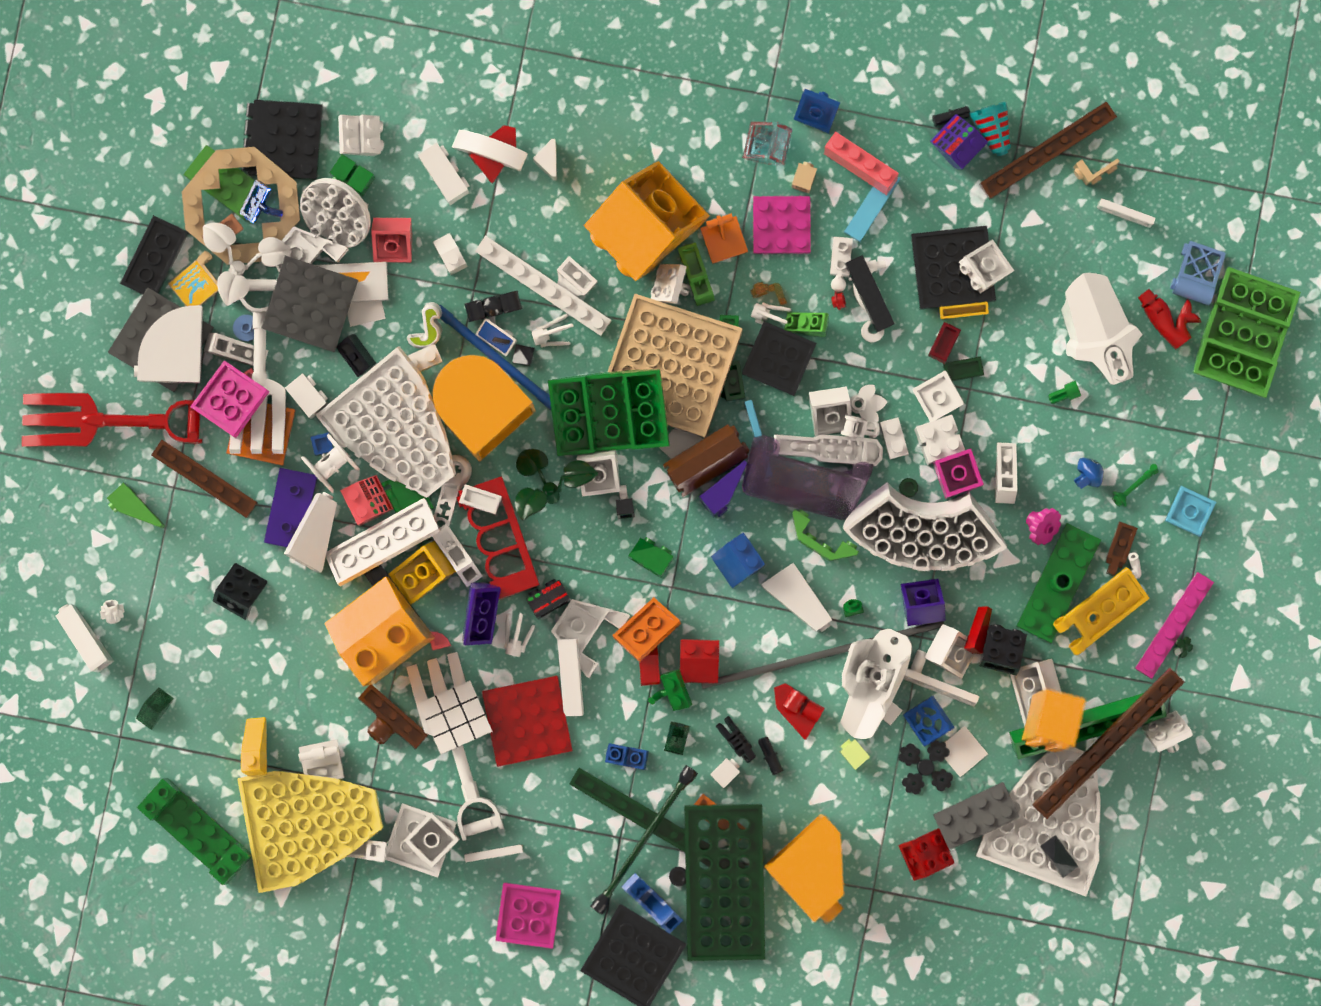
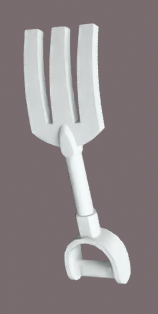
M247 279L249 291H273L277 279ZM243 297L240 299L247 310L253 313L254 372L252 380L269 391L266 398L251 417V454H262L268 396H272V453L283 454L286 389L279 383L267 379L266 330L262 329L261 326L268 306L260 309L254 308ZM244 428L237 438L230 435V454L241 453Z
M458 652L448 654L454 687L465 683L466 680ZM437 658L428 660V669L434 696L447 691V687ZM417 664L408 666L406 668L424 732L432 735L419 705L420 702L427 700L428 697ZM463 745L452 749L465 798V803L459 809L457 816L462 840L465 841L468 836L497 827L500 830L504 829L500 811L496 804L488 798L480 797ZM474 802H482L489 805L495 813V816L466 825L462 823L464 809Z

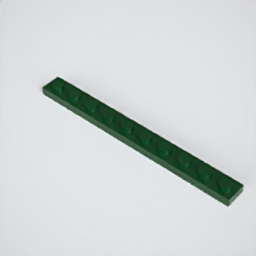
M581 768L577 769L569 785L644 829H648L657 815L656 812ZM663 818L653 834L685 852V830ZM703 840L699 842V846L702 849L710 847V844ZM703 858L700 860V862L710 867L711 862L709 859ZM722 858L719 861V865L722 868H727L730 865V861L727 858ZM738 861L739 866L745 868L746 865Z

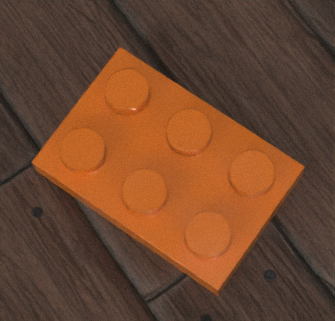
M653 597L612 636L616 642L640 662L670 635L681 622Z

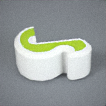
M427 303L422 310L425 333L409 334L407 336L408 343L413 347L424 349L436 344L440 340L442 327L437 319H440L442 310L437 303Z

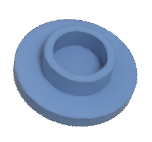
M242 315L235 320L233 332L239 340H254V329H252L253 316Z

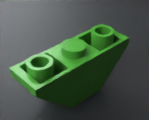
M787 312L786 320L788 323L785 324L784 330L813 337H826L829 323L828 313Z

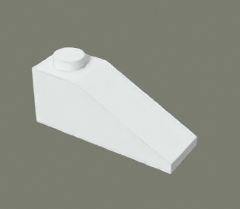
M218 333L208 334L204 352L254 366V345Z
M997 443L995 503L1015 504L1017 495L1016 443Z

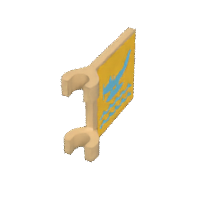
M204 251L192 264L168 283L185 306H201L218 292V280L205 266L206 263L214 258L210 252Z

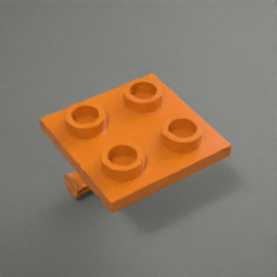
M732 213L722 217L720 215L716 216V219L706 221L707 226L700 228L712 264L748 252L737 217H733Z

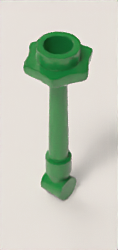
M1152 464L1150 470L1143 473V476L1124 493L1114 491L1113 502L1119 507L1121 505L1126 507V496L1144 481L1151 478L1153 474H1157L1159 472L1157 465Z

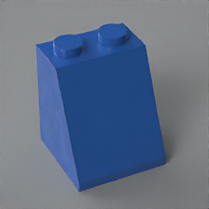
M744 532L711 556L731 588H734L765 566V563Z

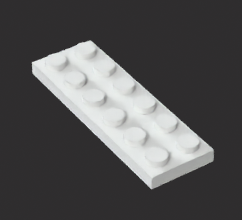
M423 498L327 551L326 559L337 584L341 587L439 533L441 530L427 500Z

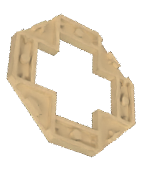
M255 147L216 150L182 191L185 230L206 246L201 237L203 236V226L205 225L202 190L221 189L219 169L256 166L258 185L277 184L281 222L262 223L263 239L274 237L282 241L293 226L295 227L300 221L297 182ZM259 243L229 245L232 249L233 261L248 263L260 253L258 250ZM227 248L225 249V251L220 253L213 252L222 261L229 265V254ZM259 257L255 262H262L261 257Z

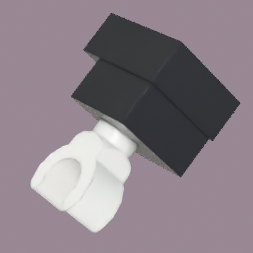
M621 485L619 492L620 500H616L617 518H633L635 514L632 498L628 499L626 485Z

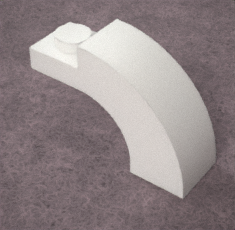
M447 523L440 527L441 531L432 537L466 587H468L483 576Z

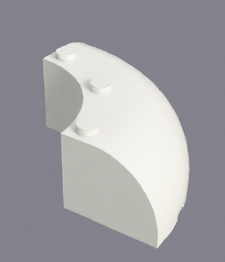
M887 482L863 500L851 512L843 525L846 533L860 546L870 551L871 554L885 559L891 564L919 571H949L959 567H969L984 559L987 560L1007 548L1002 535L969 491L949 501L925 503L902 495Z

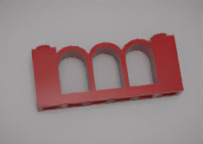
M501 476L472 486L502 496L501 499L508 519L481 527L474 523L472 516L476 508L459 503L463 490L458 491L460 496L456 498L459 507H464L465 511L468 510L469 523L474 529L479 531L476 538L477 547L480 552L488 556L485 562V570L488 576L494 580L490 582V585L501 587L499 600L539 587L540 584L503 477ZM508 524L511 525L517 544L495 552H488L483 549L481 540L486 532ZM519 549L526 568L525 570L505 577H496L491 573L490 564L494 558Z

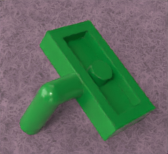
M679 669L661 674L660 678L665 689L657 691L648 699V702L653 705L662 697L668 696L673 711L689 708L693 705Z

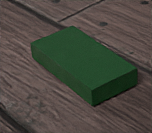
M981 356L943 364L944 371H947L952 381L984 376Z

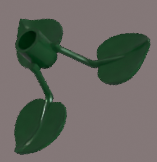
M538 449L522 451L516 461L518 472L523 476H532L538 472L544 486L542 491L538 488L534 491L532 488L527 487L518 492L515 498V507L519 517L524 521L529 516L540 512L547 503L554 504L558 502L563 480L566 487L577 488L592 481L598 476V472L582 460L569 462L563 469L565 475L561 476L557 487L552 482H546L541 469L548 466L546 454Z

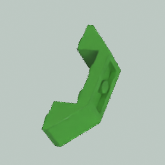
M794 509L792 518L797 541L828 561L853 557L858 554L857 546L850 541L846 543L842 541L836 552L833 553L831 552L833 549L827 544L823 543L820 545L815 541L817 538L807 532L805 535L802 533L810 522L809 514L801 509L798 511Z

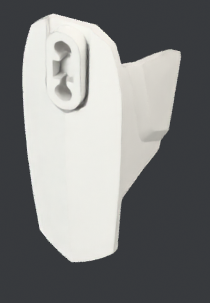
M885 629L879 631L874 639H863L851 644L842 673V687L848 693L849 698L840 723L854 738L866 739L873 737L887 713L910 662L912 643L907 636L892 629ZM898 638V644L894 645V639ZM888 655L891 656L890 662L886 661V657Z

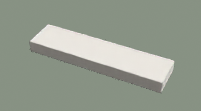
M578 638L559 639L557 641L563 712L565 716H583L584 707Z

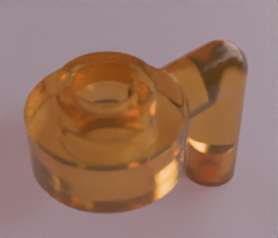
M759 282L754 284L753 289L750 290L753 298L762 297L775 291L780 306L787 303L779 283L768 285Z

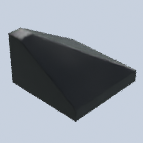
M516 344L512 363L531 367L535 348Z

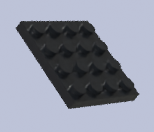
M987 225L911 234L920 310L996 301L994 285L982 293L974 290L971 286V279L967 274L965 275L961 272V264L959 263L966 255L989 242Z
M620 904L580 971L637 1006H650L687 944Z

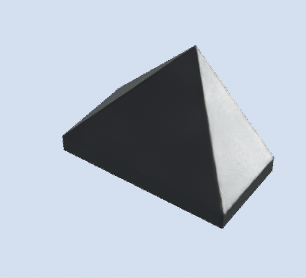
M1056 835L1040 845L1062 878L1078 868V865Z

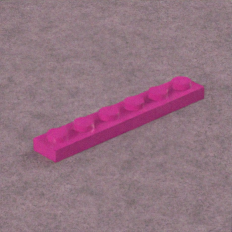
M1199 572L1195 574L1136 665V670L1150 679L1153 678L1214 584L1213 581Z

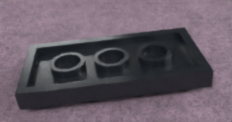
M153 215L120 284L142 295L147 288L159 294L189 232Z

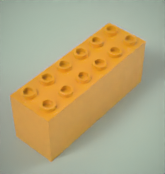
M1049 689L1034 694L1022 740L1026 741L1025 745L1032 747L1045 746L1044 750L1051 752L1063 751L1073 747L1086 699Z

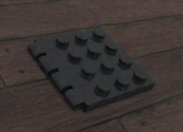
M254 99V103H247L246 117L253 118V120H245L244 135L251 136V139L244 138L243 148H257L292 179L317 180L323 105ZM256 166L241 168V171L248 172L249 176H257Z

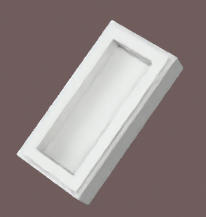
M465 484L459 503L496 515L502 496Z

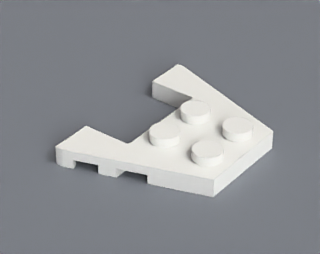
M294 226L282 240L292 251L290 257L310 264L316 260L322 251L326 252L336 262H339L349 250L345 246ZM281 265L276 266L278 271H280Z
M572 599L551 632L557 640L578 638L580 669L586 677L590 678L598 663L582 653L603 620L620 629L627 622L630 615Z

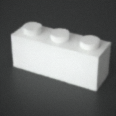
M435 143L419 153L418 157L449 205L469 193L467 189L469 184L464 177L460 178L457 174L459 169L454 161L450 163L446 156L449 154L443 145L440 147L438 143Z

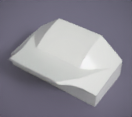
M570 256L556 270L558 273L557 284L575 296H585L598 282Z

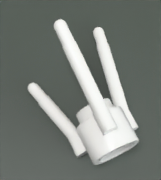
M762 303V305L755 304L751 317L756 319V323L762 325L763 320L767 321L768 318L784 324L788 323L787 320L770 314L768 309L790 312L791 308Z
M565 314L543 326L536 327V330L532 331L535 345H541V348L570 345V342L547 341L550 340V334L574 326L572 323L552 330L546 329L567 318L568 315Z
M522 613L519 614L514 639H510V642L509 614H506L505 654L520 657L521 652H525L526 645L535 629V625H532L521 645L522 641H518L522 624Z

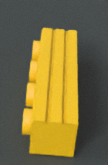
M988 302L939 307L941 319L989 314Z

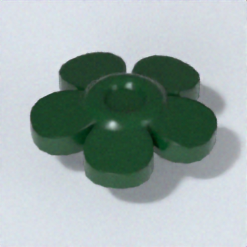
M1184 637L1183 640L1178 639L1175 643L1178 647L1174 648V654L1185 658L1188 654L1187 651L1191 652L1193 649V645L1190 644L1191 639L1189 637Z

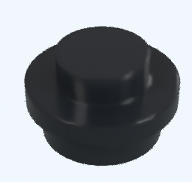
M683 867L673 868L669 873L670 882L675 886L684 885L686 883V870Z

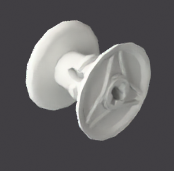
M328 433L327 438L335 446L329 453L323 454V458L315 465L303 456L301 458L314 475L334 493L333 487L327 481L335 472L339 473L338 469L346 462H349L355 470H360V468L342 446Z

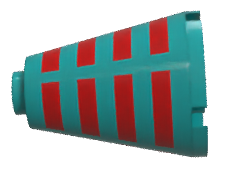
M1001 102L999 105H991L971 112L970 116L980 134L988 141L987 146L991 153H996L997 156L1007 154V150L1011 148L1007 102Z

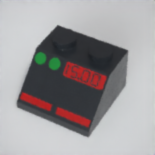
M553 579L545 584L546 588L540 591L537 588L528 593L529 597L526 600L537 619L546 616L571 601L560 580L556 581Z

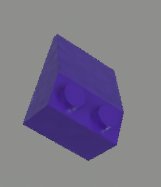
M745 460L699 496V500L713 517L716 515L720 517L728 511L727 506L746 469L747 462Z

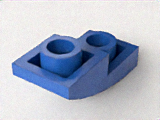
M608 743L605 762L645 770L649 751Z

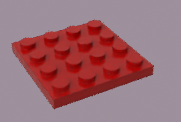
M558 676L482 691L487 720L492 729L490 735L497 767L573 751L566 716L563 712V701Z

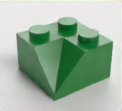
M647 537L645 539L640 538L628 555L629 559L662 578L673 560L672 551L664 546L661 548L654 546L655 542Z

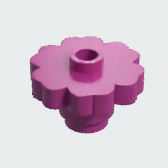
M1045 508L1043 511H1033L1028 515L1026 524L1031 532L1029 538L1037 545H1046L1052 541L1053 535L1058 533L1061 526L1059 521L1061 514L1057 510Z

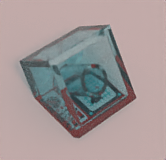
M750 122L742 158L769 165H785L793 129L779 122Z

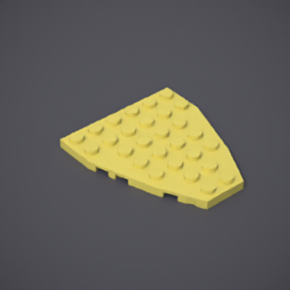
M282 771L267 772V775L237 778L259 893L301 884L349 856L383 829L375 789L336 778Z

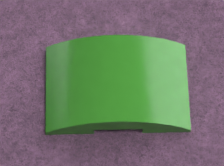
M1228 267L1205 326L1193 373L1267 398L1287 329L1290 327L1301 292Z

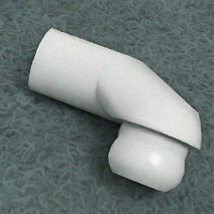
M1130 553L1128 558L1132 569L1131 572L1136 579H1139L1142 574L1138 554Z

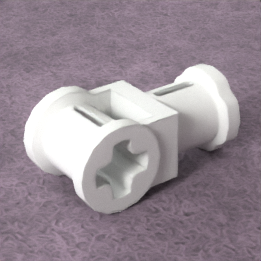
M845 415L846 422L844 430L841 431L842 435L853 438H864V435L876 438L879 435L880 427L878 422L872 421L870 423L856 416Z

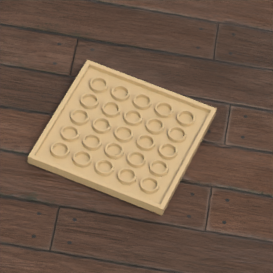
M634 294L608 372L661 369L667 425L706 438L743 328Z

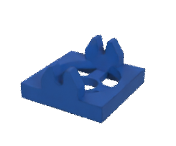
M934 696L927 698L903 714L924 747L955 728ZM923 708H931L936 713L934 715L926 714ZM917 712L921 717L919 724L917 723ZM924 717H928L931 719V727H928L924 724ZM939 718L942 722L940 731L935 727V721ZM924 728L926 730H930L932 734H928L924 732L922 729Z

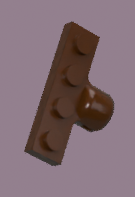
M369 685L358 697V700L376 715V719L367 729L368 734L376 742L384 744L393 734H398L416 750L428 737L429 734L425 733L419 725L373 685Z

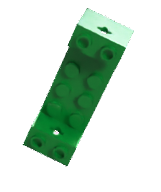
M162 778L136 807L149 820H155L210 869L209 874L222 885H227L252 857L251 853L168 778Z

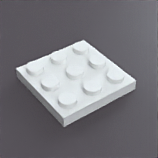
M402 803L387 845L385 860L438 878L445 856L431 868L404 841L430 812ZM438 816L454 832L457 822Z

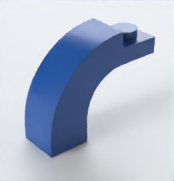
M636 873L622 886L669 934L683 921Z

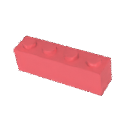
M835 132L825 145L824 155L885 195L889 193L897 182L898 172L839 133Z

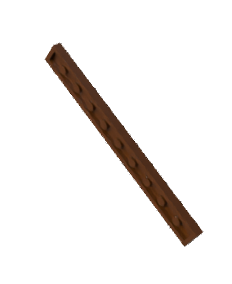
M1169 668L1032 804L1033 807L1048 819L1185 681Z

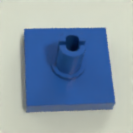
M804 89L793 120L829 133L840 102L829 98L825 92L815 93Z

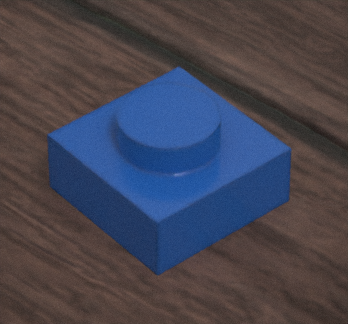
M328 433L310 437L315 456L329 453L333 449V444L327 438Z

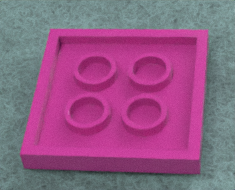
M753 196V254H810V196Z
M224 360L190 407L234 438H237L269 391Z
M503 882L495 941L553 949L561 890Z

